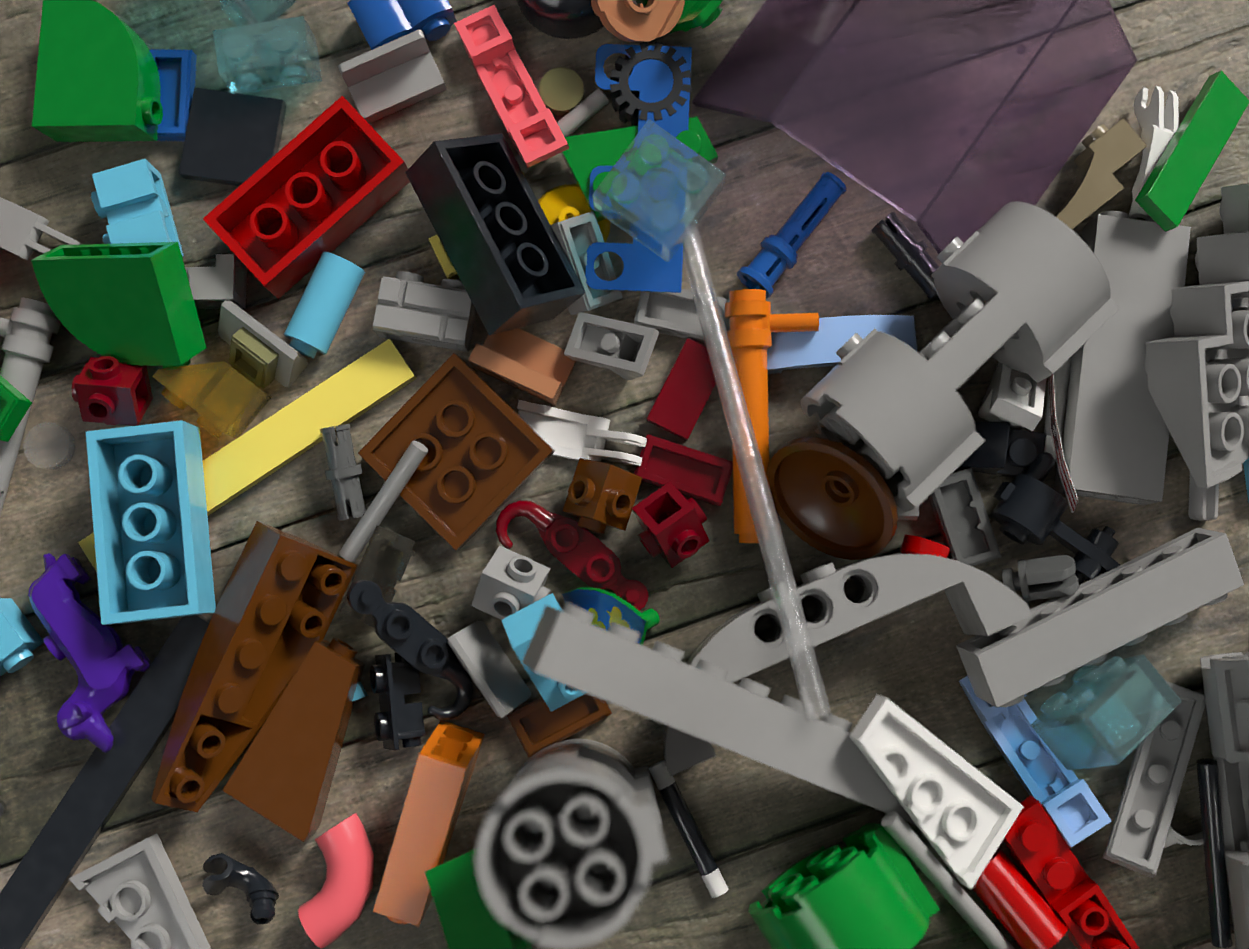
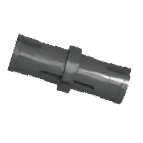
M350 423L320 429L329 467L328 470H325L326 480H331L338 520H347L351 516L353 518L362 517L366 512L359 480V474H362L363 471L361 464H356Z

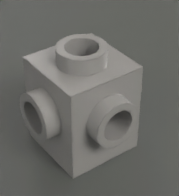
M499 545L481 574L471 606L502 620L550 594L551 590L544 587L551 568Z

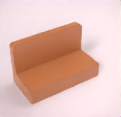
M519 328L490 336L488 334L483 346L476 343L468 359L474 369L556 406L577 362L565 356L564 349Z

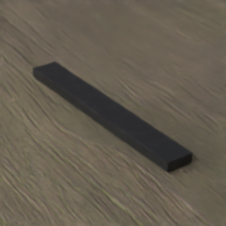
M184 616L180 619L109 727L114 738L113 747L107 753L98 747L95 748L0 893V949H25L69 882V878L73 876L173 723L195 657L210 623V620L204 616Z

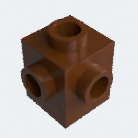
M579 458L562 511L579 517L578 526L593 532L605 534L607 527L626 531L642 477L611 464Z

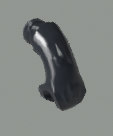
M224 853L211 855L204 862L203 870L207 873L216 874L210 875L203 880L202 886L207 894L216 896L221 894L226 887L238 888L246 894V901L249 902L251 907L250 918L252 921L259 925L271 922L275 917L274 906L279 898V893L269 880L253 867L242 864Z

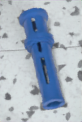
M823 173L777 234L770 235L762 240L760 243L761 250L748 267L743 266L737 272L739 280L748 289L766 290V299L770 298L774 292L772 286L786 269H792L797 263L798 255L796 252L820 224L839 197L846 192V186L842 180L832 173Z

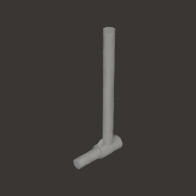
M896 811L886 814L881 821V825L989 949H1015Z

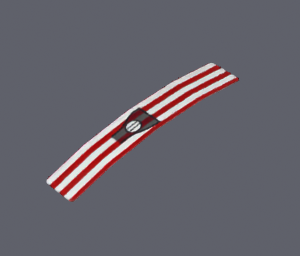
M1052 374L1048 378L1050 431L1059 476L1071 512L1073 513L1078 503V498L1064 459L1056 418L1054 374Z

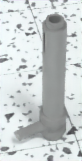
M22 297L19 308L13 307L10 319L0 317V336L5 337L1 348L5 352L0 375L33 404L43 365L50 362L54 347L49 345L52 334H58L61 322L57 319L49 304ZM32 404L9 442L0 440V515Z

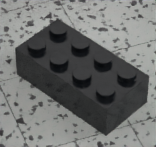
M502 133L434 141L405 172L489 336L554 319L586 293Z

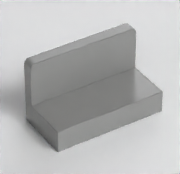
M421 29L338 65V69L360 115L369 124L447 90Z

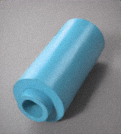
M325 251L322 253L284 332V335L291 339L289 345L312 359L315 358L317 352L327 354L365 271L340 256Z

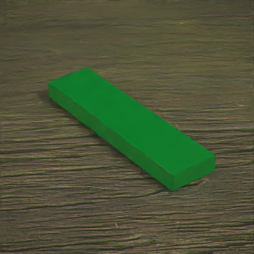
M1222 70L1208 77L1135 199L1141 208L1165 232L1179 226L1249 104L1246 96Z

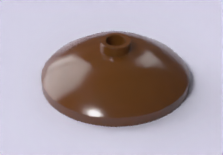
M802 437L784 444L771 458L766 473L770 484L771 502L784 523L804 542L823 553L837 558L861 560L877 555L892 540L898 523V513L894 497L879 471L861 454L835 441L818 437Z

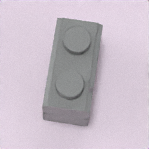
M404 271L397 272L396 278L386 276L381 278L378 304L376 305L373 320V331L379 338H390L392 340L469 352L477 311L461 281L442 279L441 286L423 283V276Z

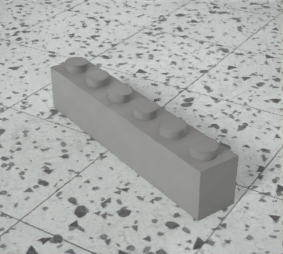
M1196 528L1079 585L1078 591L1073 595L1054 597L1030 609L1032 617L989 636L976 635L956 645L975 695L997 708L1009 707L1021 702L1025 697L1024 694L1040 686H1052L1060 683L1066 678V673L1078 667L1095 665L1105 660L1107 653L1121 646L1134 645L1144 641L1148 636L1147 633L1161 626L1174 625L1184 621L1188 617L1187 613L1201 606L1214 605L1224 601L1228 597L1227 593L1243 586L1244 583L1226 533Z

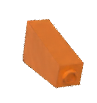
M440 720L420 751L373 912L384 915L390 921L397 924L420 926L432 899L425 872L444 862L485 734Z

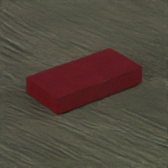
M687 338L647 417V422L688 441L728 361V357Z
M647 434L646 446L642 448L640 454L642 463L641 466H636L634 473L642 477L641 482L661 488L670 481L683 496L692 497L693 499L721 507L733 470L732 461Z

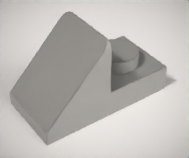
M579 312L564 355L574 361L610 369L623 379L630 381L644 376L659 331L655 328Z

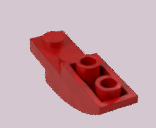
M1032 795L1023 800L1020 804L1024 807L1003 840L1011 850V857L1028 882L1068 927L1066 935L1077 949H1140L1098 884L1088 877L1041 803Z

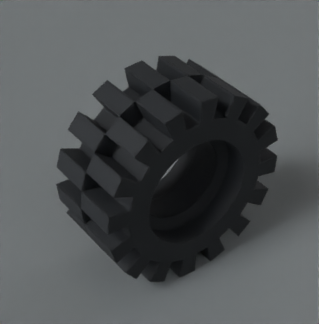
M647 42L639 43L642 52L635 53L631 46L625 50L630 58L626 55L624 59L619 56L615 61V70L612 69L610 79L619 81V84H610V94L613 109L615 112L619 111V119L624 124L629 120L631 127L638 126V119L647 121L648 112H654L655 120H661L663 118L660 110L665 108L671 116L677 112L672 106L675 101L682 106L687 101V99L679 96L681 90L690 92L691 95V71L681 72L679 66L687 63L683 56L675 61L672 56L677 50L670 46L665 54L660 52L663 43L655 42L654 50H648ZM647 59H655L665 63L670 68L674 79L670 94L663 100L655 103L639 100L634 91L630 90L628 78L632 73L633 67ZM690 77V85L683 84V78Z

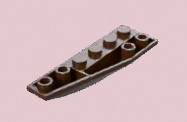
M259 521L256 522L216 606L215 613H213L183 690L151 800L154 803L198 813L267 720L314 642L324 639L358 566L357 564L349 562L295 535Z

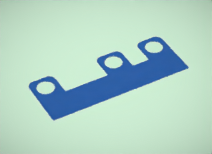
M604 44L600 46L596 52L595 82L597 86L604 90H611L610 84H619V81L609 79L604 73L603 66L605 60L615 53H622L630 58L625 50L632 46L635 53L642 52L640 45ZM648 45V50H654L655 46ZM662 46L660 52L666 54L670 46ZM671 46L677 50L672 56L675 61L682 56L687 61V63L679 66L681 72L691 71L692 47ZM647 59L637 63L628 78L630 90L640 91L639 100L647 103L659 102L670 94L674 83L670 68L665 63L655 59ZM690 77L683 78V84L690 85ZM681 90L679 96L687 99L683 106L675 101L672 106L677 112L670 116L665 108L660 110L663 118L661 120H655L654 112L647 113V121L638 119L637 155L644 151H651L658 155L661 160V169L657 176L652 179H643L635 173L634 167L597 166L591 171L590 207L597 212L634 213L633 244L595 242L588 247L585 276L586 283L590 288L681 293L687 158H683L676 153L674 142L679 133L688 130L690 92ZM602 172H611L621 177L627 185V194L624 199L618 203L610 204L596 196L593 190L595 177ZM604 252H614L623 261V272L615 280H602L594 271L596 258Z

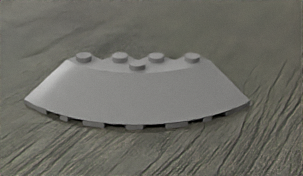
M1249 184L1221 187L1222 200L1219 213L1223 221L1224 234L1197 237L1195 264L1199 271V285L1171 289L1172 303L1170 315L1174 322V337L1145 342L1146 357L1144 365L1148 375L1149 392L1198 488H1209L1232 478L1242 471V464L1249 458Z

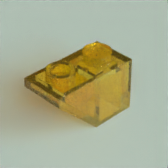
M225 361L158 369L152 376L165 386L161 395L181 410H184L187 405L201 415L196 422L217 438L223 433L235 439L240 437L272 398L267 392Z

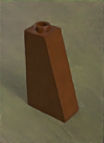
M333 637L331 642L327 640L314 642L222 790L303 842L314 835L320 826L355 701L352 700L357 683L361 681L365 666L363 662L355 658L358 652L355 648Z

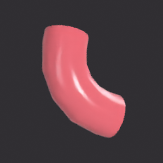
M356 813L314 839L321 849L327 864L326 879L321 890L312 899L299 906L298 914L305 932L311 941L321 949L336 941L360 918L373 888L374 853L364 825Z

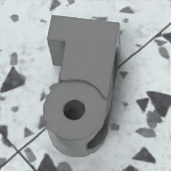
M216 254L215 267H185L196 309H221V304L225 300H230L241 309H246L247 267L235 254Z

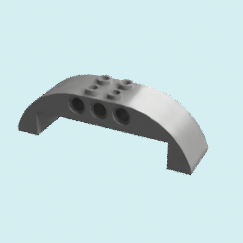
M895 554L855 562L835 569L831 562L801 574L800 577L803 583L791 588L787 581L757 593L760 602L731 616L709 633L690 655L686 664L697 667L700 659L728 670L725 680L733 683L742 679V677L749 676L942 590L945 591L964 635L989 636L1033 615L1029 606L1010 588L986 572L957 560L929 554ZM848 578L854 580L858 587V595L853 602L847 599L843 590L844 583ZM805 596L811 598L816 606L815 615L808 622L799 613V603ZM764 614L772 620L774 629L770 638L760 641L754 633V623L758 617ZM664 724L663 756L670 776L716 756L711 742Z

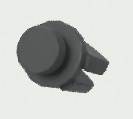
M1068 555L1018 560V572H1013L1012 568L1002 569L1003 584L1015 594H1017L1016 591L1021 590L1024 602L1070 596L1079 589L1078 578L1074 574L1076 571L1075 561Z

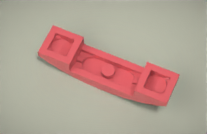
M495 5L455 22V28L507 134L527 168L568 150L569 145L552 112L549 108H546Z

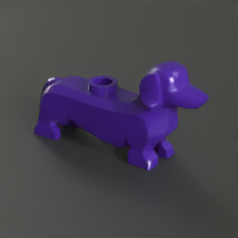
M64 553L56 561L52 554H44L45 572L32 582L28 589V596L34 612L49 632V635L43 638L46 647L59 661L67 657L78 675V685L75 692L58 711V728L67 738L75 741L88 739L103 752L107 753L113 747L114 738L104 721L103 714L127 695L134 672L136 670L146 672L151 662L139 646L133 648L129 644L123 648L121 637L109 624L101 625V618L81 602L80 594L75 589L74 584L76 582L86 584L92 579L79 560L75 557L71 558L68 554Z

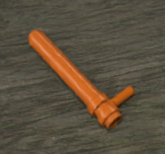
M733 290L729 292V302L725 303V318L730 319V330L725 331L726 349L730 350L734 534H739V543H766V533H771L770 484L766 474L769 464L767 349L772 347L771 333L819 331V313L771 314V302L766 301V290Z

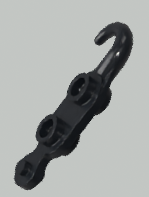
M363 579L353 583L347 592L348 605L352 610L360 614L372 615L377 636L415 669L428 675L447 679L456 687L457 698L455 702L446 709L430 706L428 708L429 715L436 719L450 720L466 711L472 701V680L465 669L460 666L452 648L448 644V639L412 607L402 602L386 603L381 589L376 583Z

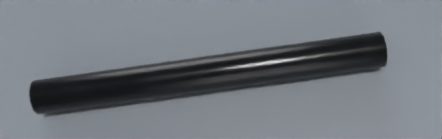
M1204 758L1197 760L1196 764L1212 945L1217 948H1229L1232 946V933L1224 855L1218 764L1214 759Z

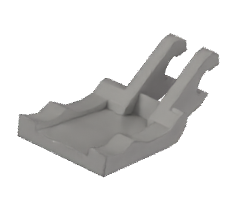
M0 197V248L28 261L33 250L41 254L50 251V249L38 244L43 233L66 245H82L79 244L80 242L48 227L49 220Z

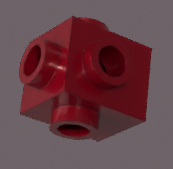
M110 356L90 357L81 373L76 375L72 382V397L75 402H78L82 421L104 423L107 425L138 426L153 400L147 366L120 363L116 358Z
M670 481L632 507L643 529L637 535L640 542L653 558L660 554L671 568L684 559L693 556L701 547L710 542L702 523L707 521L703 510L692 497L687 500Z

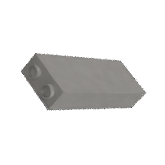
M1121 211L1102 212L1083 227L1082 240L1101 263L1109 280L1111 289L1110 299L1120 309L1071 357L1062 449L1077 496L1138 505L1162 502L1170 431L1149 392L1148 375L1144 365L1146 357L1145 342L1174 337V322L1170 315L1172 303L1171 289L1185 287L1191 227L1179 225L1177 228L1165 232L1152 218H1148L1145 221L1130 219L1127 213ZM1056 465L1054 490L1065 494Z

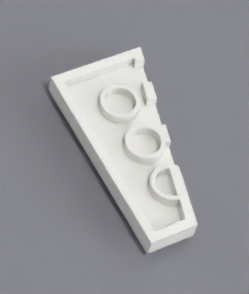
M877 694L850 734V738L958 881L972 889L1024 806L889 699Z

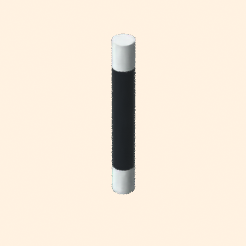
M665 760L650 766L648 769L711 897L721 896L729 889L673 775L670 776Z

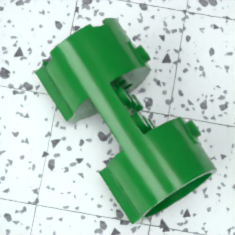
M866 823L857 831L848 833L842 838L846 844L845 846L839 847V845H834L827 849L821 846L783 871L762 890L766 897L762 905H760L759 901L750 904L748 912L771 949H913L926 933L930 923L929 918L940 909L892 836L881 824Z

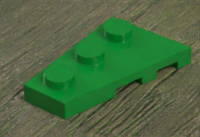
M698 117L689 118L688 130L679 133L674 142L676 153L683 158H687L686 177L718 161V154ZM638 126L565 137L569 149L561 152L590 210L594 212L597 222L615 213L597 212L590 207V174L595 167H634L635 173L643 179L654 178L661 169V160L654 152L644 151L637 155ZM602 172L595 177L593 190L596 196L603 201L614 204L624 199L627 194V185L621 177L611 172Z

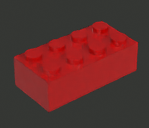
M342 95L209 212L203 220L263 286L279 299L317 265L324 251L331 253L410 182L405 173L408 168L404 160Z

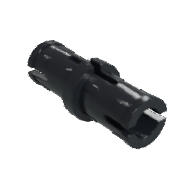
M893 211L885 217V221L882 219L871 231L873 234H876L897 259L895 263L900 271L905 269L930 300L937 295L934 278L931 275L939 266L926 252L929 248L923 240L918 242Z

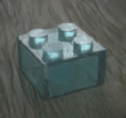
M648 119L593 193L594 210L669 263L722 191L726 174Z
M1144 654L1125 659L1115 656L1104 664L1083 666L1071 677L1074 684L1065 693L1061 691L1048 698L1040 706L1043 714L1031 726L1067 770L1118 765L1182 700Z

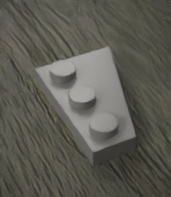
M157 833L69 878L79 891L86 889L100 905L97 911L108 923L114 921L131 939V949H211Z

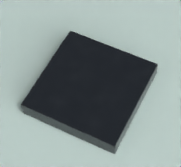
M194 87L179 174L184 179L240 186L279 152L287 107L284 100Z

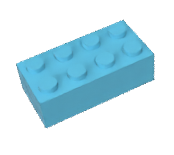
M181 420L86 431L101 625L125 624L215 613L216 605L200 428Z

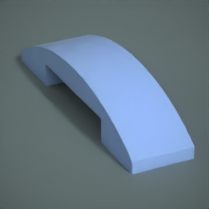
M854 315L819 318V331L771 333L772 347L767 349L768 374L781 373L786 369L836 366L842 360L836 352L854 334L857 333L864 339L874 328L877 331L896 337L917 351L914 316Z
M968 675L959 680L973 709L1027 793L1041 803L1069 847H1073L1112 822L1084 779L1077 778L1025 699L1013 706L997 708L975 695Z

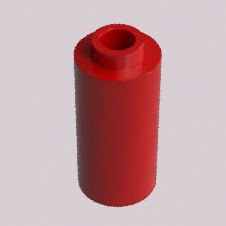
M1001 849L996 850L972 890L1022 949L1052 948L1065 935L1068 927Z

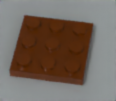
M453 353L358 454L386 481L411 442L417 441L423 444L428 449V453L400 493V496L457 551L477 533L555 450L461 357Z

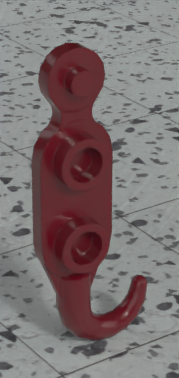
M519 500L510 503L500 512L496 520V534L499 542L505 548L511 549L513 547V543L507 533L510 521L516 517H526L535 524L549 552L584 583L592 588L611 589L617 596L639 611L645 607L649 596L645 585L638 580L624 578L621 573L620 560L616 554L587 529L579 527V522L549 512L532 501Z

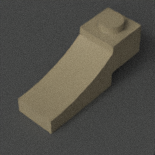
M1124 118L1110 129L1103 123L1081 142L1086 149L1074 160L1079 167L1076 180L1068 197L1055 215L1056 218L1072 230L1124 189L1114 174L1147 147L1145 142Z

